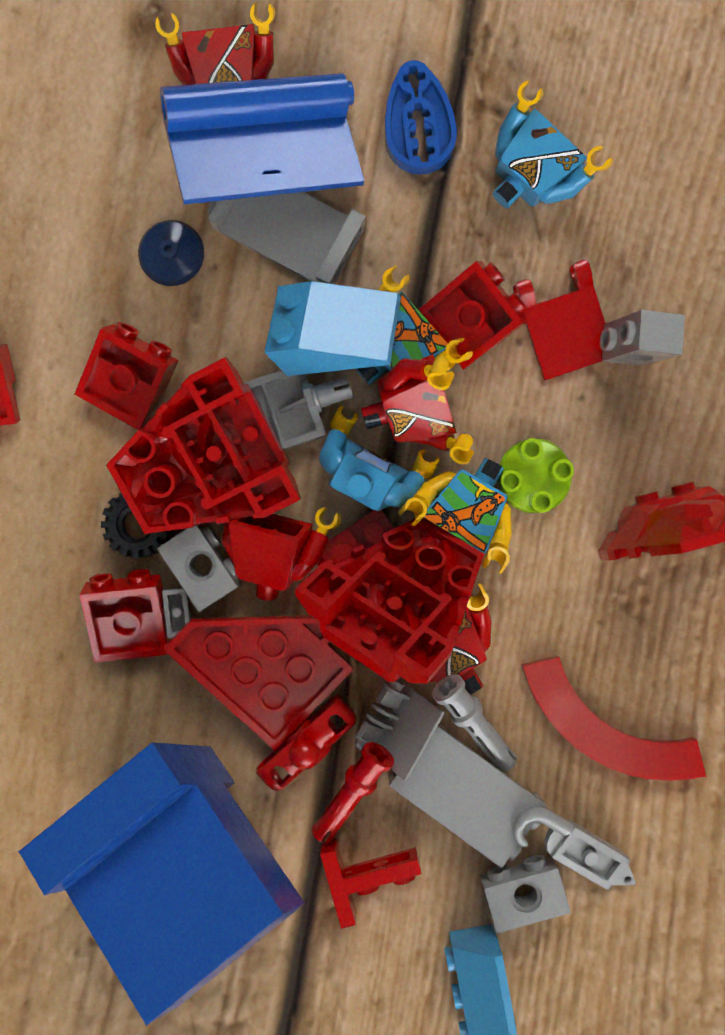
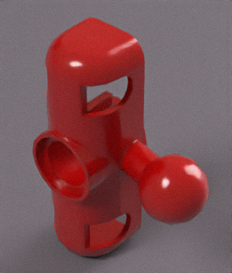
M336 694L309 719L306 718L286 740H283V743L257 766L255 773L272 790L280 791L284 789L305 769L309 770L317 765L330 752L333 747L332 745L356 724L357 717L355 712L339 694ZM332 715H339L346 723L337 729L329 718ZM280 766L289 774L282 779L274 767Z

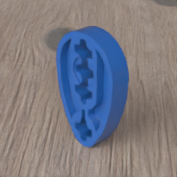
M411 60L400 67L391 85L385 115L386 149L392 161L402 170L411 174H429L442 168L452 156L457 138V127L452 106L438 78L424 63ZM416 74L417 80H420L419 87H417V97H415L414 88L408 82L409 75ZM414 111H420L421 115L425 117L423 133L424 135H430L426 137L425 150L427 153L433 154L429 155L427 162H421L420 156H413L418 154L419 148L418 139L411 138L416 134V121L411 119L413 118Z

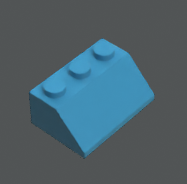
M493 924L449 932L451 946L444 947L449 972H457L458 983L451 985L455 1008H463L466 1020L458 1022L460 1035H517L503 955Z

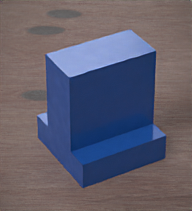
M150 743L18 851L44 896L66 891L146 1026L180 1006L305 904L227 790L235 784V781L211 746Z

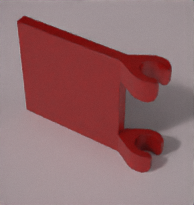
M587 260L578 261L569 268L571 279L577 291L537 304L534 288L529 279L519 281L513 286V292L520 297L528 309L523 315L527 319L525 324L544 381L602 362L603 350L600 348V336L606 323L593 285L591 267Z

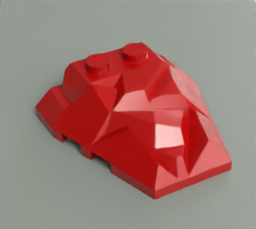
M227 357L189 375L178 391L159 407L149 422L142 429H139L106 464L144 534L192 528L196 524L216 522L217 524L228 523L232 519L253 517V519L264 518L301 500L296 481L288 468L290 463L252 389L248 384L245 385L238 371Z
M693 481L671 487L673 494L659 497L657 491L636 496V504L626 506L622 510L618 520V530L609 532L599 548L600 559L610 561L629 556V559L641 557L642 552L650 553L651 556L682 554L725 542V495L710 486L695 487Z
M423 518L416 526L411 525L415 520L413 519L382 534L381 542L365 549L363 544L353 548L350 557L336 564L332 559L320 564L295 588V595L307 613L320 621V632L322 635L388 682H396L402 677L409 683L427 684L450 658L484 557V553Z

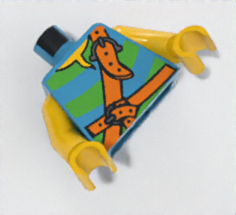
M397 265L384 272L382 276L383 284L378 290L396 293V291L409 283L410 276L406 275L400 284L396 283L392 277L393 271L397 268ZM401 291L399 293L401 300L390 365L357 368L355 370L368 385H371L384 372L387 374L404 358L420 360L434 354L435 360L439 357H444L449 362L446 371L448 372L455 366V363L469 360L473 352L470 351L460 356L457 353V345L465 339L459 338L447 343Z
M483 459L475 475L463 469H460L457 473L445 471L424 482L414 496L407 500L399 509L398 513L400 516L405 510H410L415 514L412 526H416L424 518L482 553H486L489 548L482 561V566L485 569L491 559L496 560L500 565L498 573L501 574L510 562L508 549L512 536L511 508L506 503L507 495L494 488L504 468L490 459Z

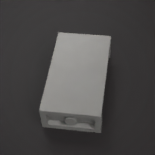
M304 192L213 201L208 208V214L210 215L208 219L214 230L308 281L329 284L337 282L366 228V216L353 209L349 216Z
M442 723L438 724L407 781H404L394 771L389 775V786L501 868L508 859L510 861L514 860L522 849V846L516 842L513 835V825L516 818L523 811L531 807L540 806L546 808L547 806L541 795L535 791L532 794L448 733ZM534 821L526 825L523 830V837H525L530 828L535 830L541 822Z

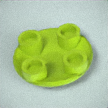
M530 438L514 444L504 454L499 464L504 470L498 479V484L501 492L507 495V501L513 507L527 513H545L558 506L568 494L574 474V467L565 453L554 443L544 439Z

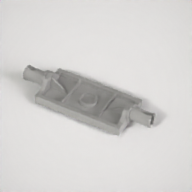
M280 370L244 383L245 385L248 384L252 389L283 450L325 437L326 433L319 415L322 412L321 408L354 398L346 375L313 386V383L309 384L306 374L287 376Z

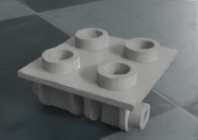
M398 679L396 682L383 684V688L376 699L379 704L373 702L371 705L377 711V714L369 712L366 714V718L372 721V723L363 722L360 730L355 734L357 740L354 745L362 750L367 742L371 741L384 746L394 758V765L391 767V770L404 781H407L445 712Z

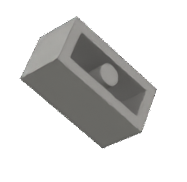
M182 587L169 588L162 591L168 638H173L192 619L189 597Z

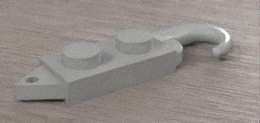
M540 806L531 807L523 811L516 818L513 825V835L516 842L522 847L528 845V841L523 837L525 826L531 822L539 821L549 827L544 845L553 859L607 890L612 885L636 884L628 865L631 860L625 852L570 819L566 820L550 809Z

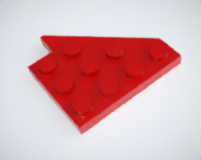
M311 615L190 619L163 648L169 656L274 751L354 670L353 666L329 644L330 641L320 632V621Z

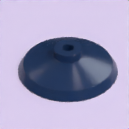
M166 220L156 223L145 232L139 244L138 258L141 268L151 280L165 286H177L188 282L199 272L204 260V246L199 234L190 225L177 220Z

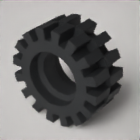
M119 493L118 498H112L108 502L110 507L108 509L104 508L102 515L106 516L105 521H101V528H105L106 531L105 534H102L104 540H109L111 543L109 547L113 551H119V555L124 557L143 558L159 553L157 548L169 541L170 534L174 533V530L149 533L141 539L131 537L125 529V519L132 511L122 493Z

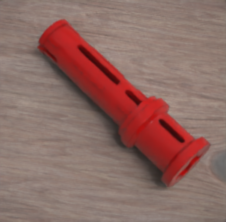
M372 741L367 742L361 750L362 756L355 765H350L346 770L345 783L318 821L312 826V835L319 842H322L327 834L328 836L324 840L325 844L333 841L335 835L354 811L360 800L375 791L379 777L383 772L389 771L394 765L392 754L384 746Z

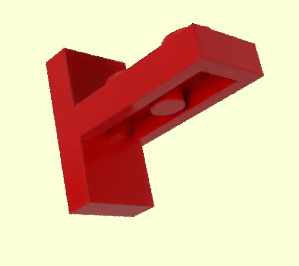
M333 839L329 844L322 842L320 856L341 929L356 925V907L352 896L353 893L361 896L368 895L377 891L379 886L392 882L395 885H404L412 882L416 878L415 876L422 874L416 847L344 867L337 839Z

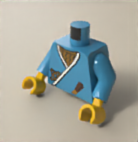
M531 80L525 81L519 86L517 91L519 103L513 104L499 128L495 148V156L499 161L495 172L503 182L492 193L495 200L507 209L519 197L532 207L540 202L552 204L571 199L593 180L594 172L605 171L613 164V158L606 160L602 166L596 164L595 157L598 152L604 149V146L592 148L586 157L538 110L534 108L531 113L529 112L528 108L538 103L543 96V89L540 88L534 100H528L525 97V88Z

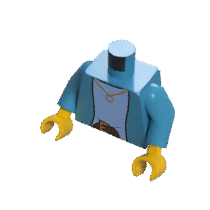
M340 406L330 422L332 430L329 431L319 455L321 466L329 474V485L376 511H380L388 506L401 508L424 484L425 479H430L433 476L440 460L439 457L434 462L425 461L423 457L426 450L422 449L417 455L412 471L396 465L346 437L358 420V414L355 412L351 419H346L341 413L344 406Z

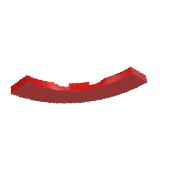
M553 656L521 664L530 691L546 718L568 742L592 760L618 772L650 780L676 781L707 777L698 741L694 737L679 740H654L626 734L598 718L586 707L570 685L563 670L560 657Z

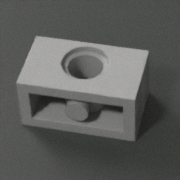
M639 310L604 324V329L600 336V348L603 350L602 362L645 366L682 355L685 315Z
M196 524L192 528L185 529L157 548L198 612L207 609L242 585L235 575L234 563L230 557L225 559L218 549V546L221 545L219 537L211 526L208 525L204 528L202 524ZM201 554L208 556L212 561V570L206 576L198 573L195 568V561Z
M530 856L523 861V864L512 867L504 865L502 868L494 866L487 871V874L480 875L496 934L571 913L559 869L551 856ZM528 884L532 886L531 891L525 896L514 894L520 885Z

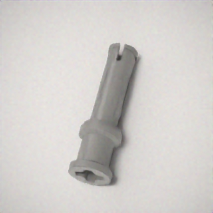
M452 674L440 680L433 689L432 696L434 700L446 707L450 712V719L453 724L464 728L496 768L502 772L511 770L516 764V754L507 746L503 738L485 718L481 702L477 697L471 696L468 693L462 677Z

